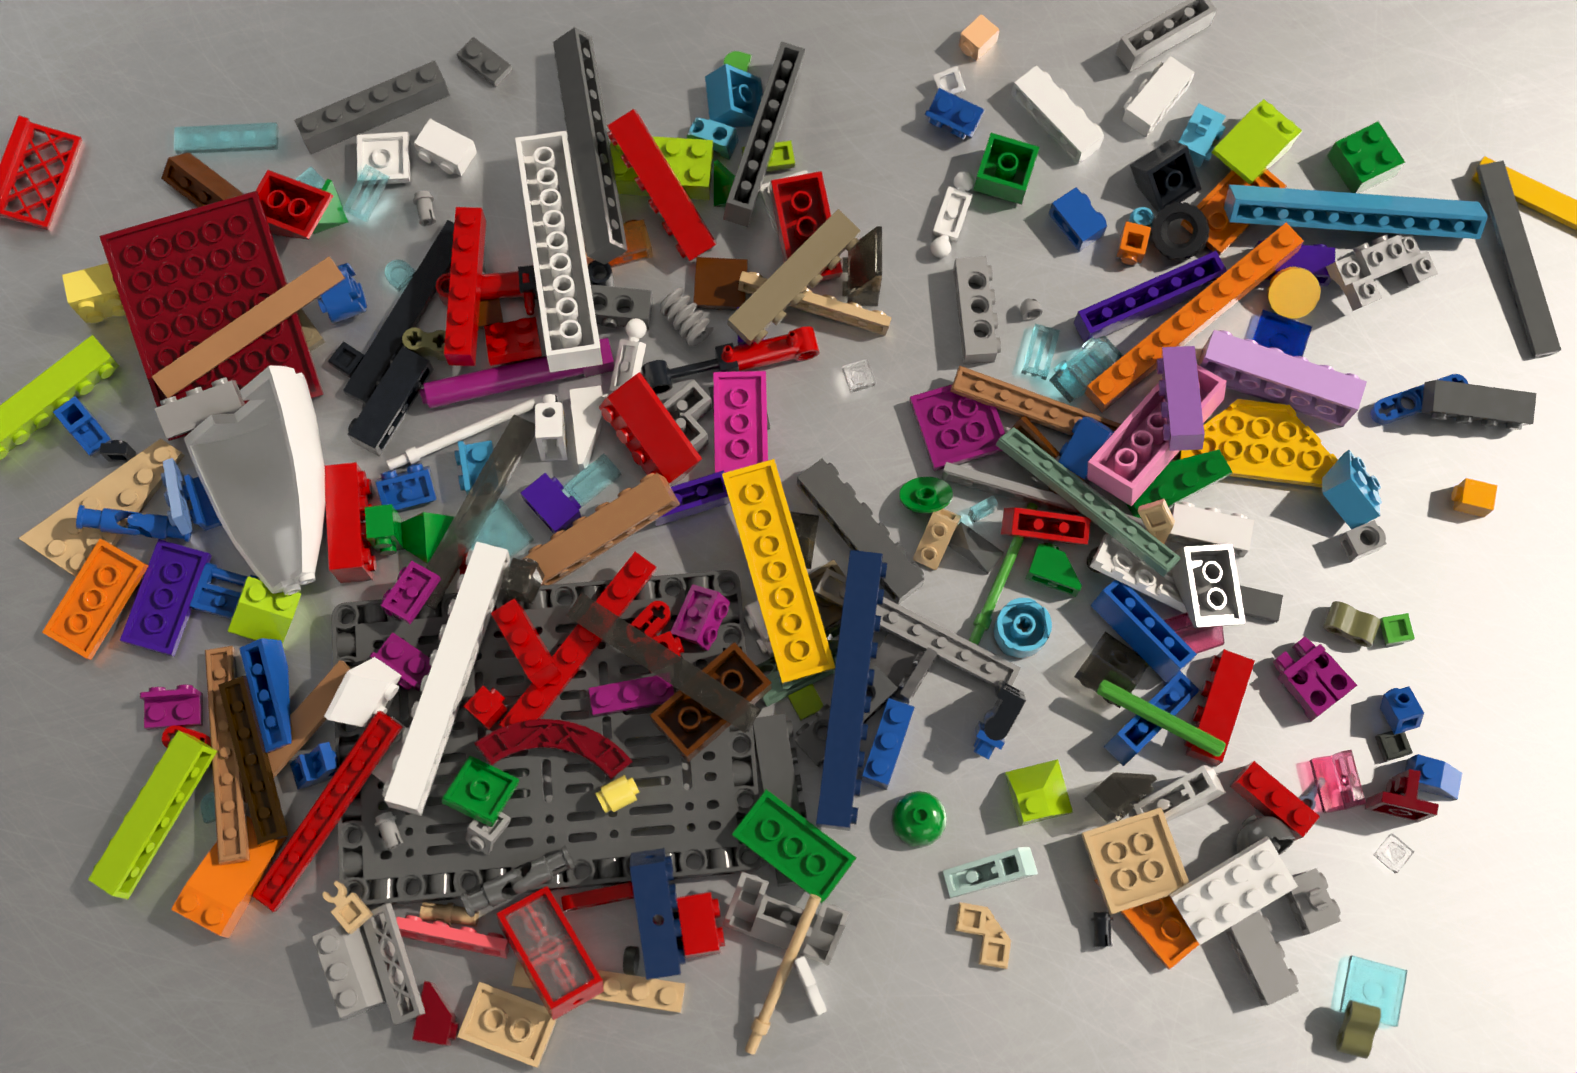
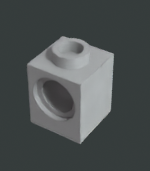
M1375 520L1346 531L1339 538L1350 562L1375 553L1387 544L1385 533ZM1360 536L1368 538L1370 545L1363 544Z

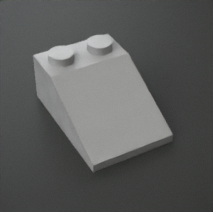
M1233 545L1188 546L1174 551L1181 559L1171 569L1173 581L1194 628L1246 624Z

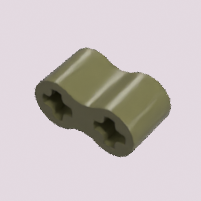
M410 328L403 334L402 342L405 348L422 357L432 356L438 360L447 361L444 355L445 344H443L445 343L446 331L436 330L427 333L419 328Z
M1334 601L1331 604L1323 628L1357 645L1371 647L1381 620L1372 614L1359 611L1346 603Z
M1349 1000L1345 1009L1342 1026L1337 1035L1336 1050L1367 1059L1372 1049L1374 1035L1380 1024L1381 1009L1373 1005Z

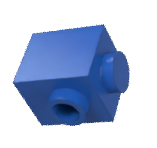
M1410 686L1401 689L1393 688L1384 693L1380 709L1394 735L1420 727L1424 711Z

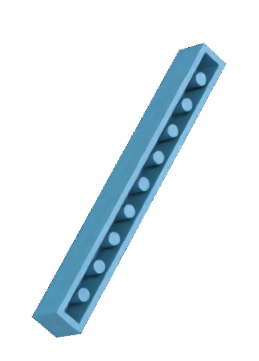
M1230 184L1224 204L1229 221L1234 223L1278 226L1287 223L1292 227L1481 239L1488 219V215L1481 204L1475 201Z

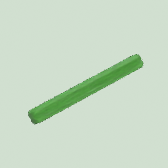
M1103 680L1097 689L1098 695L1217 757L1225 749L1226 743L1107 680Z

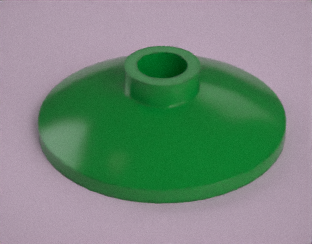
M918 477L906 482L902 486L899 497L901 503L909 510L931 513L948 506L952 501L953 491L951 486L942 479Z

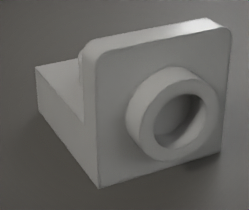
M501 812L493 827L474 819L468 826L466 842L474 850L482 851L489 855L494 842L510 824L511 817Z

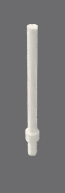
M532 398L418 448L415 446L405 450L406 453L386 462L390 470L411 463V465L417 463L426 455L535 409V401Z

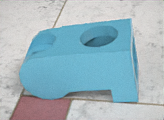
M699 117L694 119L686 136L687 139L713 140V151L719 152L721 157L729 160L739 141L736 128Z

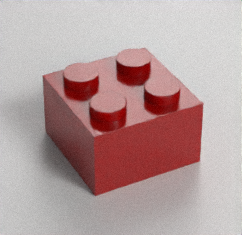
M711 892L678 897L677 903L686 958L691 959L721 954L720 947L725 946L722 927L717 928L716 918H721L718 898L712 899Z

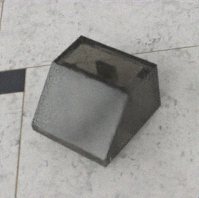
M1113 772L1084 799L1106 823L1113 819L1120 821L1135 808L1131 804L1133 801L1138 804L1155 789L1151 784L1157 778L1152 774Z

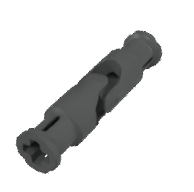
M565 845L561 847V851L548 857H539L518 869L509 871L484 883L482 888L469 894H460L461 900L469 917H473L475 912L485 907L499 905L531 888L554 879V875L567 869L573 870L576 867ZM508 882H512L513 888H504Z

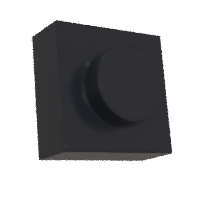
M112 440L111 443H101L100 454L108 461L128 462L136 456V451L127 442L122 440Z

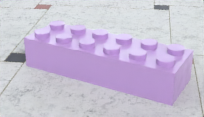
M1213 330L1202 349L1198 361L1199 366L1226 380L1227 388L1271 403L1290 405L1295 411L1341 427L1359 410L1367 381L1361 380L1355 374H1344L1335 371L1331 366L1317 365L1301 356H1290L1278 348H1267L1258 345L1254 340L1234 337L1230 332L1224 330Z

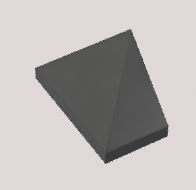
M962 522L956 527L948 544L949 547L987 574H989L1004 554L1003 551Z

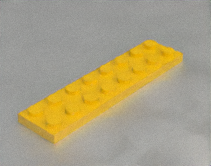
M772 459L723 473V480L782 684L835 669L775 460Z

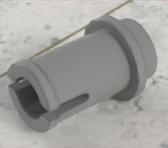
M428 191L415 193V198L413 199V203L417 206L419 224H424V226L432 225L436 222L432 207L434 199Z
M391 811L375 817V827H379L386 850L393 849L404 843L395 823L397 817L393 816Z

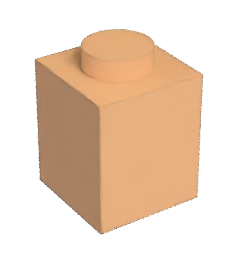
M981 14L961 32L959 47L965 55L971 56L978 61L997 43L1000 29Z

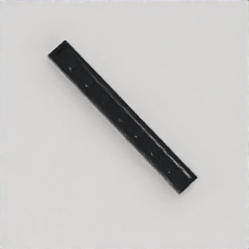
M447 220L345 386L343 392L346 395L362 403L368 396H372L376 389L378 378L382 374L385 375L389 369L392 356L396 352L399 353L402 346H404L402 342L403 334L406 330L415 328L437 291L435 287L437 279L441 275L448 273L451 268L454 222Z

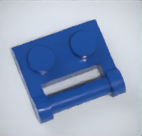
M206 563L190 607L232 619L241 592L210 584L211 580L216 578L243 586L248 576L217 568V565L212 563ZM250 575V576H249V577H252V578H255V579L260 580V578H259L258 576H255V575Z

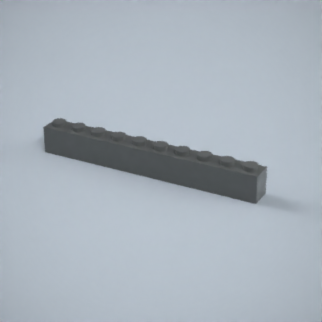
M574 27L553 42L554 56L557 64L587 257L606 264L628 250L609 137L607 135L608 131L593 41L591 36Z

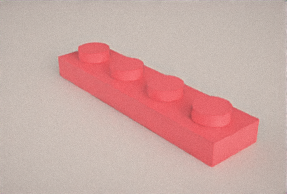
M406 915L405 918H396L402 937L507 959L510 947L508 940L504 939L505 937L501 934L490 932L488 935H483L469 927H461L459 930L450 928L447 923L441 921H433V924L422 922L421 918L412 915Z

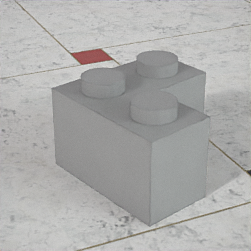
M692 380L663 405L696 451L699 452L709 444L708 433L699 425L697 420L712 409L709 395L695 380Z

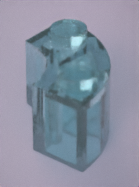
M1105 335L1097 339L1090 338L1081 347L1083 350L1068 362L1063 360L1054 368L1056 373L1049 381L1069 403L1084 395L1088 384L1123 357L1122 353Z

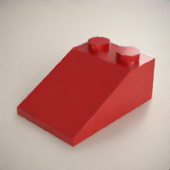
M270 170L266 171L255 190L259 194L272 234L309 240L333 198V195L329 192Z

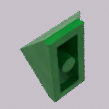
M422 512L401 522L403 549L427 564L450 546L457 543L455 516Z

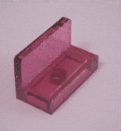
M1187 612L1164 620L1196 654L1222 646L1225 643L1223 626L1194 628Z
M1352 750L1341 751L1330 756L1310 760L1323 813L1353 809L1366 804Z

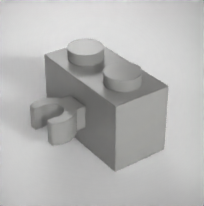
M1317 868L1293 877L1298 887L1286 893L1285 897L1303 936L1341 921L1339 917L1341 914L1337 902L1330 898L1327 891V880L1321 872H1318Z

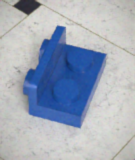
M939 88L925 115L930 118L928 123L941 129L943 125L952 128L951 134L964 139L966 135L971 138L973 137L985 109Z
M422 463L406 467V472L398 474L396 470L383 472L380 474L381 478H378L375 482L381 504H392L396 510L437 500L430 475V467H423Z
M189 474L185 475L186 484L182 488L186 499L191 500L193 509H190L189 512L195 525L198 524L204 531L222 526L200 478H192Z

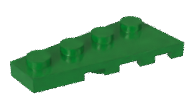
M1220 449L1168 463L1132 506L1127 503L1126 505L1132 516L1141 518L1138 513L1139 506L1165 499L1168 508H1170L1175 503H1179L1230 476L1233 472Z

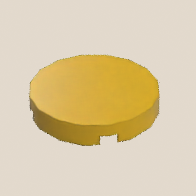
M1288 267L1280 270L1272 277L1267 290V298L1270 306L1278 315L1297 319L1309 314L1316 307L1320 299L1321 289L1318 280L1309 270Z

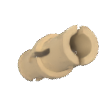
M422 902L420 909V918L422 920L441 921L449 926L453 923L477 927L480 910L475 912V916L469 917L465 907L455 906V903L448 902L445 905Z

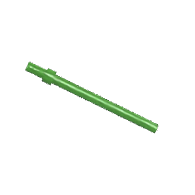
M1028 503L1026 509L1037 510L1038 506L1034 503ZM1013 537L980 614H977L973 622L975 627L969 641L976 645H979L984 631L989 629L992 622L990 617L1025 539L1024 537Z

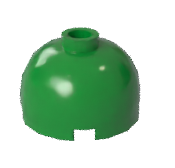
M915 791L907 793L898 800L892 810L891 823L893 831L900 840L909 846L919 848L929 846L941 837L946 828L947 815L945 808L940 800L929 792Z

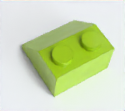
M248 576L244 582L227 632L254 641L261 638L281 640L283 644L301 593L285 595L283 591L272 594L261 580Z

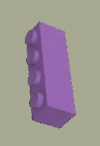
M1195 346L1162 347V356L1157 358V374H1162L1163 380H1159V396H1164L1165 402H1161V417L1167 420V424H1163V439L1169 440L1170 451L1203 449L1205 434Z

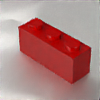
M1016 507L1004 508L1001 535L1088 545L1091 520L1088 517Z
M515 598L491 613L527 677L538 689L562 674L525 610Z
M1255 761L1246 765L1230 784L1234 791L1264 816H1271L1281 820L1293 834L1295 839L1292 840L1294 841L1303 838L1320 817Z

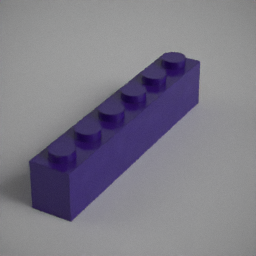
M1214 251L1078 311L1073 324L1084 344H1089L1197 296L1224 274L1227 269L1217 251Z

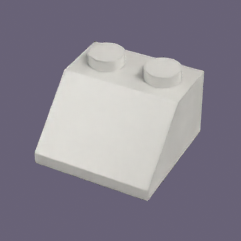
M375 657L348 670L324 717L331 721L367 727L378 711L386 714L387 708L385 706L388 700H391L399 689L397 683L401 675Z

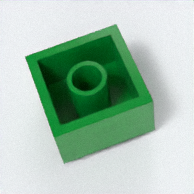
M1379 121L1336 141L1327 155L1351 193H1362L1396 176L1405 163Z
M990 133L973 190L1022 205L1040 147Z

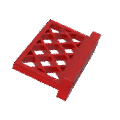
M18 115L0 162V216L49 230L82 143V138L32 123L29 118ZM35 131L46 134L49 141L35 146L32 141ZM64 140L73 142L71 150L62 154L55 145ZM53 146L57 156L43 161L39 151ZM36 153L41 163L27 169L23 163L25 157ZM61 161L64 165L63 172L52 176L47 166ZM44 168L49 178L35 184L30 174ZM28 176L32 186L18 191L15 187L16 181ZM53 183L56 188L54 195L43 199L38 189ZM36 191L41 200L26 207L21 197ZM19 198L24 207L16 212L5 210L8 202ZM44 206L47 210L45 220L34 219L30 211Z

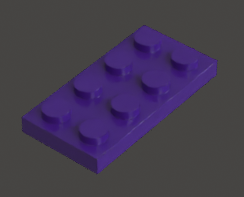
M158 539L120 641L175 657L192 611L190 603L206 563H210L212 555Z

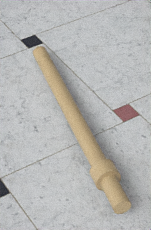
M810 894L761 1012L752 1023V1033L745 1047V1051L750 1054L756 1053L762 1036L766 1035L769 1030L771 1015L821 898L814 894Z

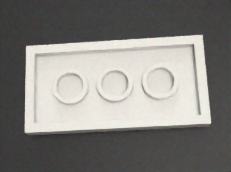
M1266 836L1169 894L1197 942L1201 945L1297 888L1298 885L1271 840Z

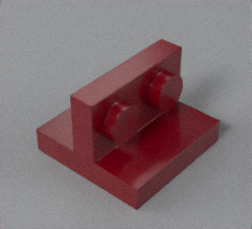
M1408 769L1393 776L1388 781L1386 792L1382 791L1367 798L1365 810L1421 822L1438 815L1439 804L1417 799L1421 771Z

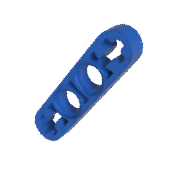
M1451 374L1437 379L1468 384L1467 379L1460 374ZM1424 384L1378 400L1370 412L1373 421L1377 424L1385 425L1422 412ZM1405 397L1410 398L1414 403V408H1404L1401 404V399ZM1394 405L1395 409L1391 410L1387 415L1379 413L1381 408L1387 410Z

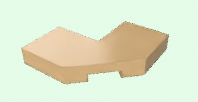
M1165 499L1139 506L1138 513L1146 527V531L1165 544L1175 523Z
M960 902L955 931L982 936L978 964L1007 969L1011 946L1009 936L1001 928L988 907Z

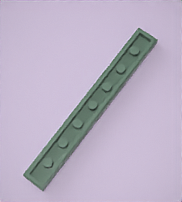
M1013 427L998 439L996 446L1164 577L1178 564L1181 559L1180 556Z

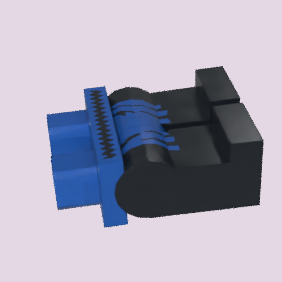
M999 680L995 687V694L998 699L993 709L988 710L984 715V723L979 721L975 728L977 739L973 744V747H975L974 752L986 759L990 758L995 747L1000 750L1005 744L1004 738L1008 735L1026 702L1023 691L1002 680Z

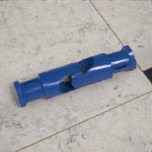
M80 505L77 512V529L87 527L100 529L101 532L144 535L164 540L167 537L184 539L185 542H190L191 533L182 535L177 526L172 527L167 515H143L138 512L110 508L96 510L85 508L84 505ZM127 518L128 528L121 527L117 523Z

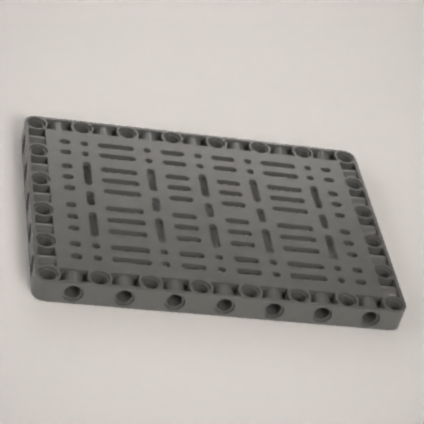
M719 570L652 576L617 622L620 620L636 619L653 601L665 602L670 608L671 618L678 616L692 584L721 593L730 604L728 613L723 618L717 631V638L712 643L710 649L707 651L695 643L680 640L684 652L680 655L683 659L685 685L704 669L696 667L697 661L705 660L710 664L731 645L724 641L727 634L733 633L739 637L736 644L746 654L741 585L738 575L733 571ZM612 580L500 589L493 611L515 598L525 610L535 629H543L539 636L550 655L553 656L557 648L562 645L571 633H558L556 628L562 625L578 624ZM725 581H729L734 584V588L726 592L720 589V585ZM670 586L680 588V592L676 596L667 595L666 590ZM458 593L430 595L411 624L397 619L394 615L389 616L381 607L382 599L344 602L337 605L332 611L333 667L339 660L344 661L349 667H356L372 659L370 657L371 653L379 651V649L373 648V644L377 641L385 643L392 632L426 656L431 657L434 649L438 650L440 643L420 645L418 641L422 637L439 636L442 625H447L450 617L448 615L450 602L452 599H456ZM569 595L572 597V601L568 605L564 606L558 603L560 597ZM654 609L652 611L654 614L653 618L659 617L663 619L664 609L659 611ZM349 613L354 614L352 622L349 624L342 623L345 615ZM492 614L478 653L482 654V658L475 660L461 700L464 705L476 693L475 675L477 673L483 674L485 688L489 691L492 688L496 689L504 698L522 696L532 683L516 657H495L498 651L512 649L505 638L494 637L495 632L501 630ZM671 618L658 635L672 630L674 623L671 621ZM616 622L601 641L606 644V647L599 649L597 646L578 670L585 671L586 676L584 678L571 679L561 692L562 694L564 692L586 691L588 693L587 697L583 699L561 700L559 695L541 719L562 720L561 715L563 713L587 711L589 716L586 719L566 721L588 727L603 735L602 720L606 716L610 717L611 741L621 748L630 759L662 756L669 758V762L662 765L627 766L615 776V780L625 775L627 780L630 778L637 780L669 777L671 779L670 784L638 787L640 793L635 795L637 800L617 810L616 817L611 818L609 817V812L605 813L596 796V793L601 791V787L607 784L604 771L590 760L573 752H565L563 749L531 748L528 749V754L525 756L505 757L492 766L502 771L529 769L528 776L516 777L520 780L515 790L529 789L531 792L530 796L509 799L502 812L511 817V819L530 817L532 818V823L527 826L506 827L494 842L489 855L482 851H476L471 847L468 852L428 855L427 850L429 847L468 844V842L465 840L467 831L427 834V827L457 823H468L470 825L474 819L446 805H425L421 816L412 813L405 815L404 811L391 807L387 810H380L379 804L385 802L383 789L378 788L381 780L371 773L337 823L339 882L346 887L347 897L351 894L352 888L361 885L363 893L360 899L367 907L382 906L388 903L398 905L461 899L460 894H469L482 888L484 883L518 869L539 857H548L561 851V847L565 845L575 867L577 868L580 865L588 866L589 875L585 879H577L575 877L576 869H567L554 875V879L531 888L524 893L537 892L546 886L552 891L632 882L630 871L631 853L665 848L666 856L672 857L674 879L757 871L761 868L764 860L758 856L755 863H745L742 860V855L750 849L732 836L733 832L759 799L751 708L690 760L692 788L690 790L684 789L681 754L669 740L664 744L630 747L625 745V741L631 738L664 736L651 721L650 715L652 713L624 715L622 711L593 716L588 688L600 686L599 664L601 662L607 663L608 684L670 673L674 694L676 693L674 665L654 673H620L622 667L648 664L640 647L620 648L618 646L619 641L629 639L627 636L628 627L619 628ZM646 625L640 631L635 629L634 639L639 637L642 639L646 638L644 632L649 626ZM524 677V682L520 684H497L499 678ZM397 683L399 689L395 696L388 700L385 706L387 708L386 714L389 717L393 716L405 727L410 728L413 717H411L413 705L416 701H420L423 692L421 690L418 692L413 687L409 689V717L406 721H402L400 685ZM505 705L508 710L500 719L504 718L514 705ZM464 706L462 709H458L454 722H463L465 727L461 730H452L450 732L443 755L464 753L466 754V759L460 762L439 763L435 776L457 775L470 755L491 765L474 744L478 741V729L484 726ZM499 720L489 730L485 728L486 735L502 728L499 725ZM335 721L336 771L367 727L357 726L355 730L346 732V723ZM738 740H744L747 742L748 748L745 752L739 753L733 749V744ZM707 752H713L715 758L713 760H704L703 755ZM545 760L551 762L553 799L549 803L544 800L542 763ZM592 764L590 771L571 773L564 771L566 765ZM707 773H715L717 775L714 781H706L704 777ZM452 783L432 785L428 798L443 797ZM592 784L594 786L591 792L569 794L565 791L569 785ZM745 794L752 797L753 803L750 807L742 808L738 805L737 800L741 795ZM715 800L719 802V806L716 809H709L707 807L709 801ZM692 803L694 805L693 810H686V804ZM673 806V810L670 813L632 816L629 813L631 808ZM391 811L392 815L397 817L395 823L404 843L393 849L386 850L384 840L380 837L379 827H375V817ZM592 811L596 814L592 820L572 822L567 820V816L570 813ZM552 815L554 817V821L552 823H546L547 816ZM710 822H720L721 827L719 829H709L708 825ZM689 824L695 825L696 828L693 832L687 830ZM673 826L675 828L672 834L633 837L631 835V831L637 828ZM407 828L413 829L411 836H406L405 831ZM355 829H359L361 832L360 839L355 843H350V833ZM612 831L618 832L619 835L616 839L610 837ZM592 832L597 834V838L594 841L571 843L568 840L572 834ZM553 836L555 842L550 845L547 843V838ZM533 839V845L529 847H505L507 840ZM408 849L414 850L412 857L406 856ZM383 851L392 852L390 859L383 860L380 855ZM691 855L701 857L702 864L699 868L690 869L686 865V861ZM469 875H474L476 877V885L472 889L465 890L463 887L464 879ZM417 880L420 885L418 892L409 895L407 885L411 881ZM508 882L504 888H513L512 882Z

